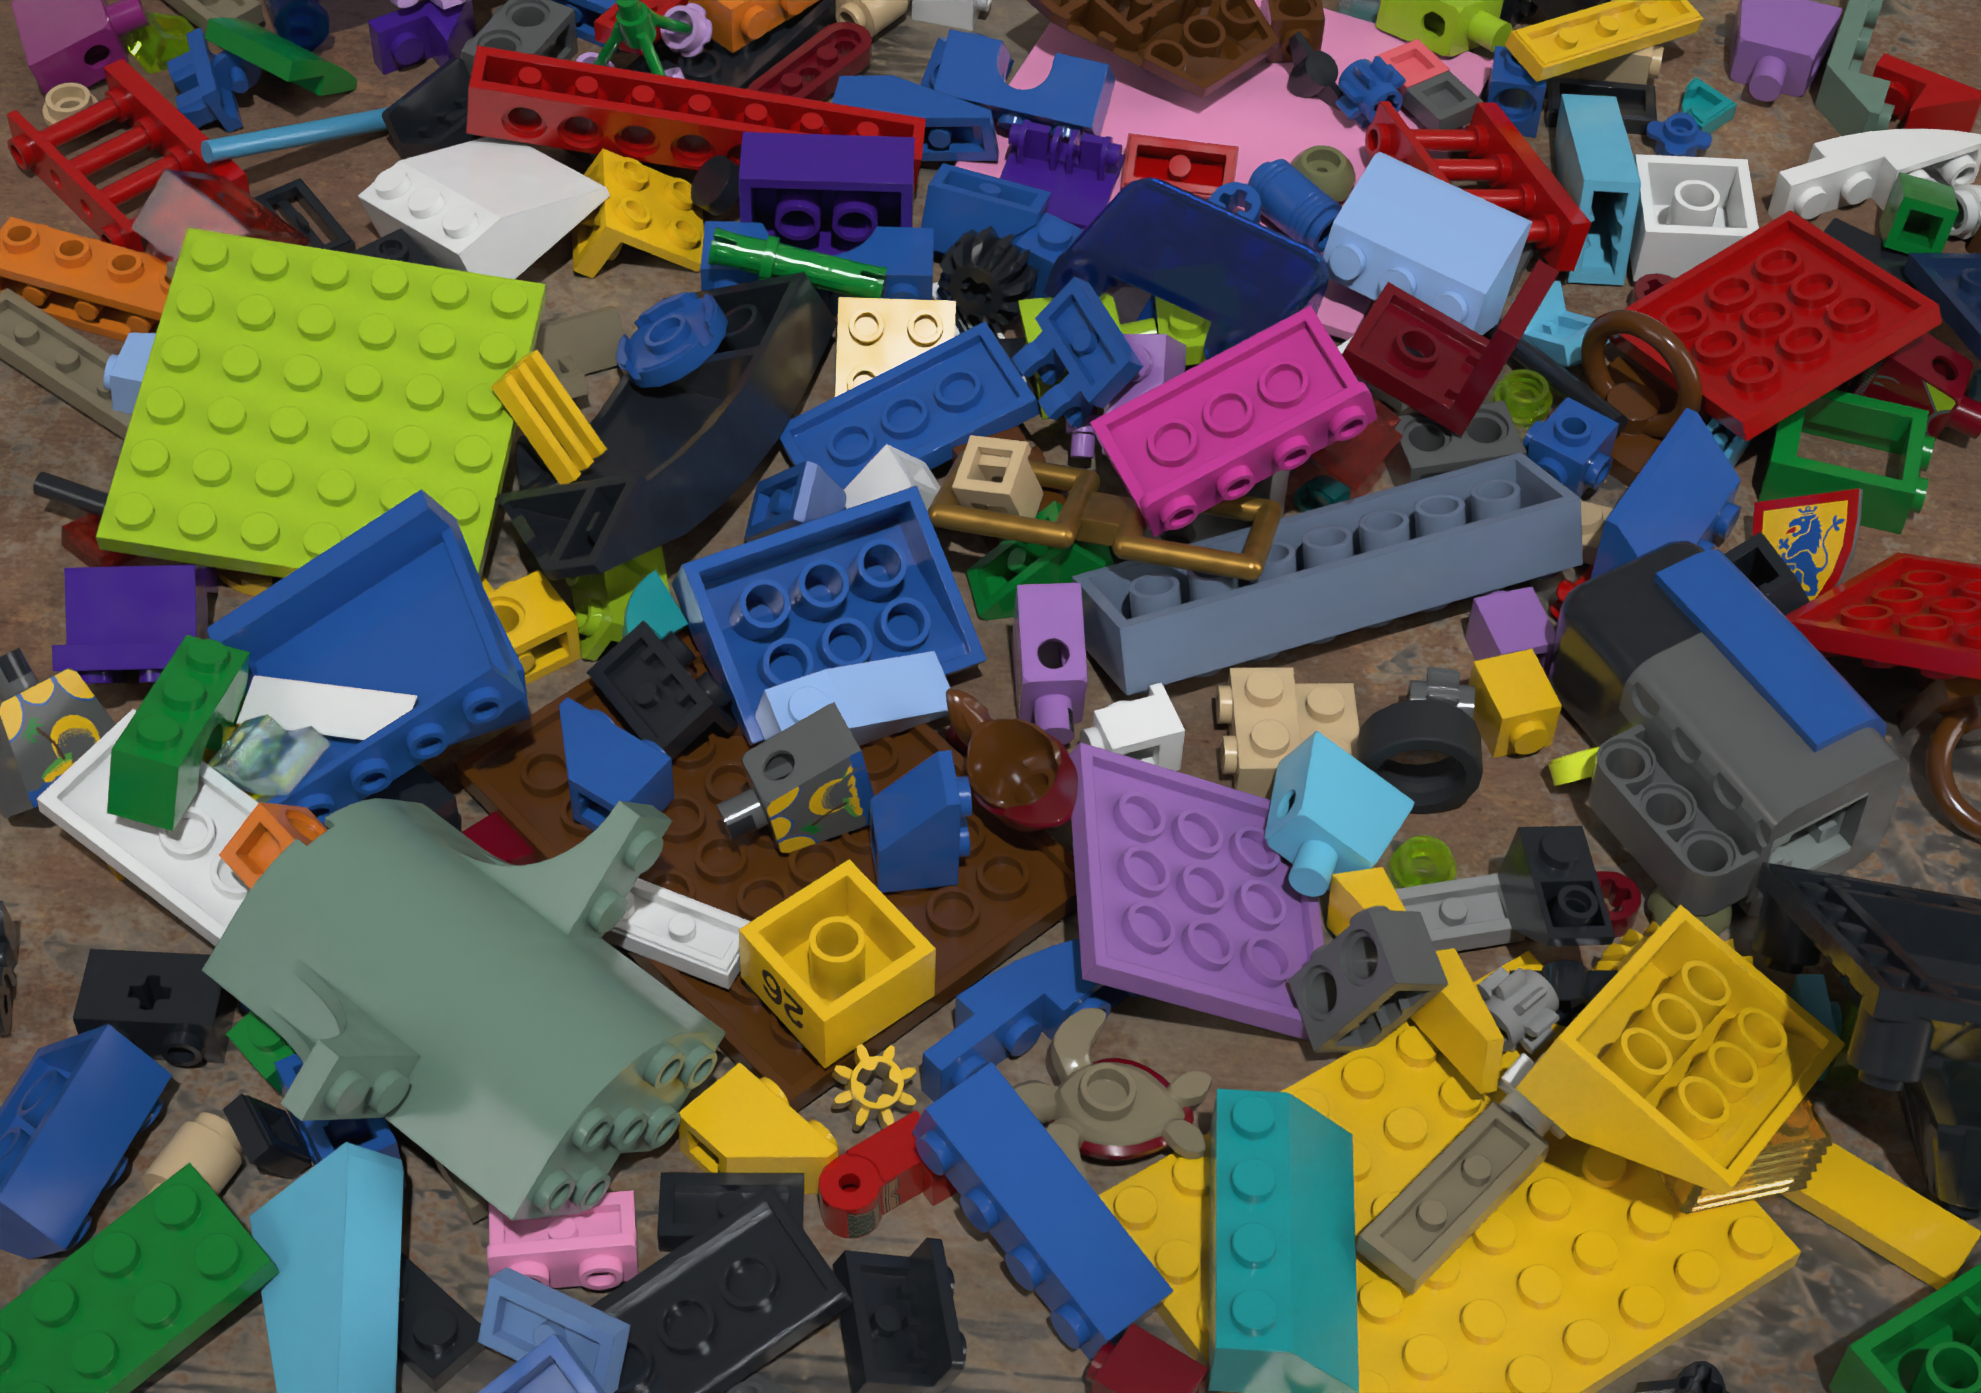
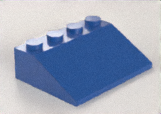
M917 485L682 564L671 583L683 615L689 623L688 628L694 643L713 678L732 698L728 706L750 746L765 741L755 717L765 689L825 669L935 651L945 677L987 661Z

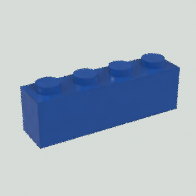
M993 1062L987 1064L924 1109L912 1131L913 1135L917 1138L915 1144L920 1157L931 1171L937 1175L945 1174L961 1195L960 1204L969 1221L981 1232L986 1233L989 1231L1006 1253L1005 1262L1012 1276L1023 1288L1029 1291L1034 1289L1052 1312L1050 1318L1053 1327L1068 1346L1073 1349L1080 1348L1091 1362L1102 1345L1109 1342L1113 1344L1123 1337L1132 1323L1139 1325L1156 1312L1173 1292V1289Z

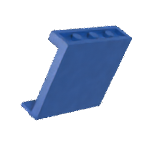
M422 489L207 627L211 640L250 652L246 693H248L253 677L256 675L417 695L412 710L365 740L258 726L280 794L265 803L307 807L323 825L325 817L350 804L360 802L371 794L384 790L396 778L426 759L441 754L447 746L480 725L498 718L504 710L526 697L457 519Z

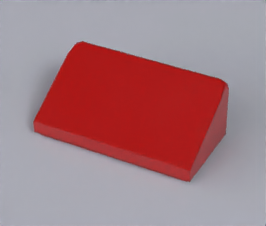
M1128 133L1121 189L1209 200L1218 187L1226 183L1235 182L1239 147Z

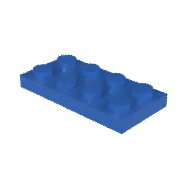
M983 322L789 420L778 440L793 466L806 460L816 463L844 490L886 444L925 462L931 470L952 459V447L968 443L970 435L986 437L1013 428L1041 413L1036 397L987 323Z

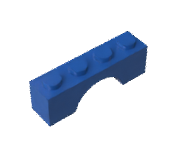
M705 221L700 268L702 291L758 281L759 275L718 265H709L708 258L716 227L722 228L725 231L767 240L769 234L763 223ZM877 226L871 236L860 246L845 253L832 255L865 264L887 267L881 294L883 299L932 300L934 228ZM815 288L832 315H838V297L856 298Z

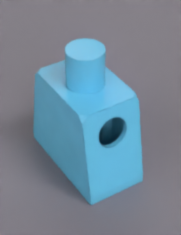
M1316 730L1278 764L1264 838L1270 848L1293 864L1288 878L1290 885L1303 895L1311 897L1321 896L1327 889L1330 890L1332 874L1371 869L1390 844L1412 810L1415 802Z

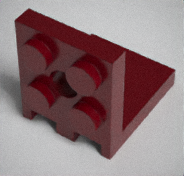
M1538 260L1491 340L1388 282L1346 346L1342 356L1358 378L1370 383L1408 405L1413 410L1422 413L1462 437L1560 271ZM1405 347L1415 349L1420 354H1422L1424 358L1412 355L1405 349Z

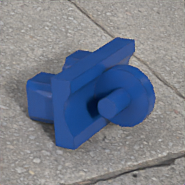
M201 27L187 33L190 51L167 62L169 74L174 84L182 93L175 97L178 110L198 129L216 120L220 121L228 133L243 127L234 92L244 93L254 86L261 77L262 69L227 50H223L217 55L213 54L209 49L208 41L205 40V32Z

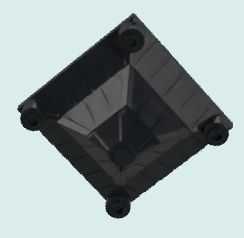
M1762 862L1756 888L1763 894V900L1752 941V949L1763 955L1762 964L1779 972L1801 974L1804 966L1819 964L1821 954L1841 972L1839 981L1858 1011L1846 1057L1848 1063L1859 1069L1858 1078L1862 1082L1876 1088L1897 1091L1927 1189L1939 1199L1938 1205L1958 1216L1968 1218L1980 1217L1981 899Z

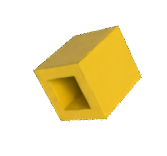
M1533 649L1473 661L1468 686L1475 687L1473 719L1492 758L1516 753L1530 754L1543 747L1551 746L1562 705Z

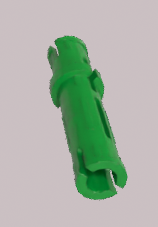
M718 227L715 229L714 240H712L708 258L709 265H718L759 275L758 280L805 272L814 288L856 298H881L887 267L865 264L781 244L780 237L768 235L767 240L725 231Z

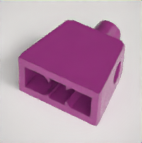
M107 0L11 1L28 67L45 96L53 87L63 83H78L89 87L106 78L103 67L121 58L127 63L129 62L121 36L150 25L140 0H120L110 5Z

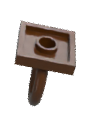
M1613 310L1600 315L1589 325L1584 333L1581 344V364L1587 381L1585 385L1627 416L1628 422L1626 427L1615 438L1611 454L1613 463L1608 474L1630 487L1686 408L1698 412L1706 426L1712 417L1701 409L1702 383L1694 359L1682 341L1664 324L1637 311ZM1616 334H1629L1652 346L1670 367L1677 384L1678 394L1620 356L1606 366L1604 351L1608 339ZM1559 405L1555 409H1553L1549 414H1547L1546 420L1559 407Z
M1963 676L1952 679H1936L1896 713L1901 735L1905 737L1932 733L1925 756V773L1932 797L1941 812L1954 826L1967 835L1981 841V812L1971 806L1962 796L1952 772V756L1960 738L1967 741L1981 740V680Z

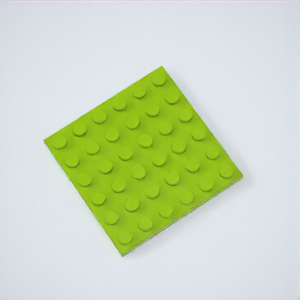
M187 228L97 531L96 539L99 549L285 578L422 489L457 519L481 580L499 504L497 496L502 491L517 426L515 420L490 386L523 356L534 351L546 301V284Z

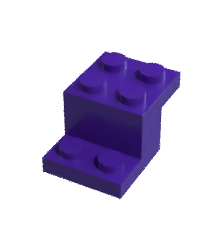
M200 565L64 568L66 645H52L53 671L72 668L77 671L86 684L127 682L126 670L139 669V682H156L186 635L208 639L207 593H218L217 568Z

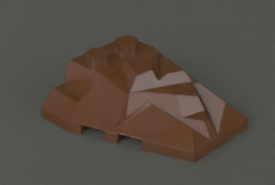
M1027 0L1050 22L1202 99L1275 52L1280 42L1254 0Z

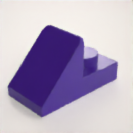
M425 0L368 21L374 63L383 75L433 58L441 67L451 58H460L461 51L467 40L476 35L472 0L445 10L430 0Z

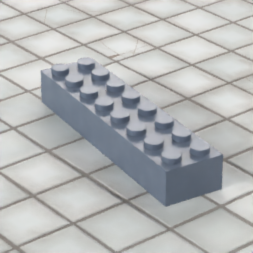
M1519 452L1281 518L1263 573L1258 579L1253 581L1131 560L1072 576V582L1081 583L1085 649L1127 696L1131 694H1149V686L1162 682L1164 686L1190 677H1209L1228 666L1249 660H1268L1277 656L1281 651L1308 643H1327L1332 641L1336 635L1360 628L1383 627L1391 623L1395 618L1420 611H1438L1445 608L1451 602L1475 595L1486 596L1492 592L1502 591L1504 587L1527 580L1549 579L1556 576L1559 571L1583 565L1581 498L1523 453ZM1252 527L1204 539L1189 545L1242 553Z

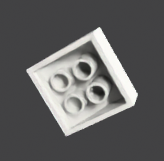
M484 137L399 160L391 168L380 173L375 182L360 193L358 198L380 237H384L402 228L441 268L516 279L603 203L610 194L605 186L523 142Z

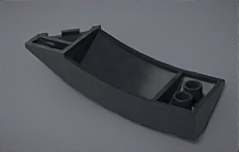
M805 272L695 292L698 298H704L705 293L713 296L728 320L726 335L716 351L697 369L679 380L660 387L641 388L630 383L624 374L599 413L590 422L591 427L607 450L602 455L594 458V462L588 468L580 471L581 475L575 481L560 485L549 468H546L537 478L519 491L498 494V502L512 520L511 522L550 580L601 574L687 534L718 509L749 478L777 442L800 404L837 326L835 318Z

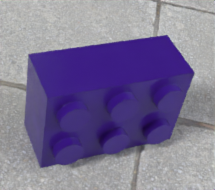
M743 132L739 168L740 222L763 223L769 235L780 237L781 244L828 255L845 253L860 246L871 236L877 226L913 227L915 137Z

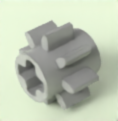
M1499 967L1477 985L1482 999L1504 1037L1503 1051L1509 1050L1514 1052L1522 1045L1527 1052L1533 1054L1555 1035L1551 1026L1560 1019L1556 1013L1559 1008V1000L1551 984L1536 971L1518 968L1509 975L1504 968Z

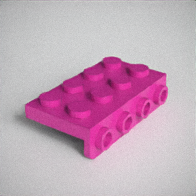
M1310 305L1091 421L1090 424L1153 537H1156L1167 530H1177L1189 525L1196 519L1199 513L1224 500H1235L1244 496L1256 483L1281 470L1287 471L1299 467L1309 459L1311 454L1338 440L1345 441L1354 438L1368 424L1377 420V414L1370 390L1364 382L1357 380Z

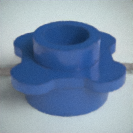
M1683 112L1675 113L1663 122L1652 121L1648 124L1646 130L1647 136L1655 139L1654 151L1656 155L1696 157L1698 149L1706 150L1711 146L1712 142L1711 135L1698 128L1694 117Z

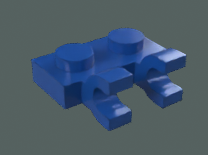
M1073 277L1035 318L1042 329L1038 337L1026 344L1012 358L1022 376L1030 378L1037 371L1044 384L1050 386L1061 377L1065 368L1068 370L1069 374L1061 383L1048 390L1038 402L1048 418L1057 420L1064 414L1069 424L1076 428H1079L1090 416L1093 405L1104 408L1144 367L1090 283L1077 277Z

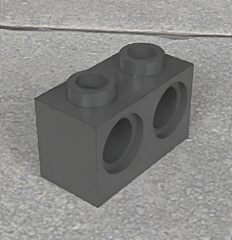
M508 0L503 7L495 10L491 20L475 37L467 40L461 51L460 59L464 61L470 76L477 45L571 60L578 52L575 9L551 0Z
M1498 401L1481 404L1462 437L1419 412L1390 417L1383 460L1393 485L1396 487L1519 452L1526 456V449L1505 402Z
M1374 906L1358 912L1350 919L1349 927L1332 942L1313 951L1310 955V961L1288 980L1314 1052L1349 1053L1376 1046L1449 985L1421 912L1393 911L1385 906Z

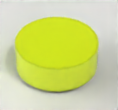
M1600 746L1550 760L1551 763L1548 764L1554 786L1592 777L1596 754Z

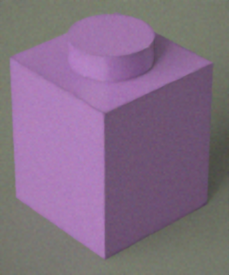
M1531 586L1507 592L1496 591L1486 596L1474 598L1465 640L1476 661L1533 649L1548 678L1556 632Z

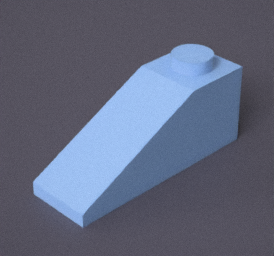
M935 651L825 669L765 689L755 717L766 741L819 709L835 702L858 746L949 715L945 694L950 686Z

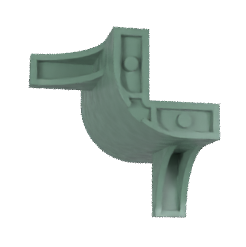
M375 798L350 804L325 817L324 825L329 829L308 846L297 838L270 864L244 898L202 969L204 973L270 1025L286 1040L302 1060L303 1066L280 1103L301 1121L385 1118L510 1220L580 1214L594 1207L609 1188L611 1177L608 1173L620 1153L652 1151L654 1148L665 1144L671 1138L681 1120V1114L678 1112L692 1088H696L703 1083L714 1069L717 1062L715 1050L726 1034L723 1029L602 939L604 933L611 930L623 917L628 904L626 897L639 875L648 870L658 859L663 848L662 837L672 822V819L652 805L618 801L602 824L584 841L554 858L522 866L508 863L493 856L423 803Z

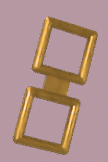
M964 451L956 458L927 511L933 526L938 528L1061 549L1070 547L1075 540L1112 546L1114 554L1120 559L1247 581L1256 580L1262 575L1283 514L1282 507L1278 502L1250 496H1242L1235 500H1224L1201 512V514L1253 522L1242 553L1143 537L1147 524L1132 498L1097 492L1100 487V477L1095 471L1029 459L1028 461L1041 487L1070 491L1056 522L960 506L952 490V485Z

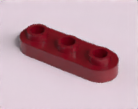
M838 22L828 25L754 80L747 89L823 101L836 90L840 76H855L869 65L872 58L871 34L863 26L852 22Z

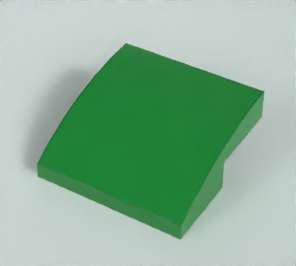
M220 17L208 19L205 40L287 82H293L319 96L356 89L357 79L350 72L257 24L237 18Z

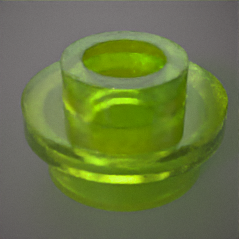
M1519 369L1509 372L1497 384L1494 390L1493 402L1504 401L1513 422L1529 424L1542 420L1549 414L1553 398L1548 382L1542 375L1531 370Z
M1427 835L1408 839L1396 849L1390 863V875L1398 888L1455 880L1457 872L1456 862L1449 847L1443 841ZM1416 869H1423L1428 871L1429 873L1421 872Z

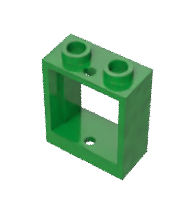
M1833 389L1773 425L1758 502L1860 488L1863 490L1860 525L1901 535L1909 512L1918 514L1921 512L1928 488L1929 479L1919 477V470L1927 471L1935 443V437L1925 435L1929 411ZM1801 432L1900 454L1898 478H1890L1798 457L1797 452Z

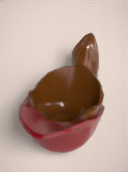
M949 688L945 694L948 714L958 737L968 747L966 770L969 783L974 789L973 795L977 801L1008 827L1021 832H1037L1068 822L1071 819L1076 802L1078 774L1063 744L1054 736L1046 733L1038 725L1016 718L991 720L986 708L975 697L964 691Z

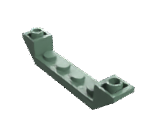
M1883 0L1848 1L1825 69L1815 107L1841 136L1887 130L1895 105L1884 103L1891 81L1860 73Z

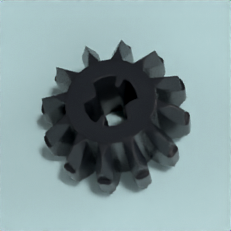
M991 225L987 229L981 230L980 233L971 229L967 233L962 234L954 245H951L942 257L943 261L940 263V267L943 272L937 285L950 292L948 301H956V305H959L964 310V321L977 316L981 323L986 322L988 326L996 322L1006 326L1020 314L1018 301L1034 298V293L1037 290L1034 283L1037 280L1036 277L1039 269L1026 263L1029 260L1031 249L1018 250L1013 245V233L1001 239Z

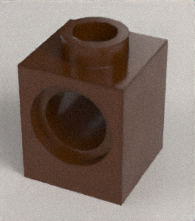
M1322 0L1261 1L1260 10L1280 40L1277 50L1265 57L1266 63L1293 62L1289 38L1299 31L1314 52L1321 51L1325 26Z

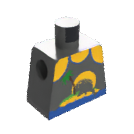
M20 647L0 656V811L4 818L37 807V798L116 725L77 671L67 668L38 681Z
M835 702L747 751L743 755L741 762L750 789L716 804L720 818L732 841L767 826L779 851L791 853L870 825V799L874 797L862 751Z

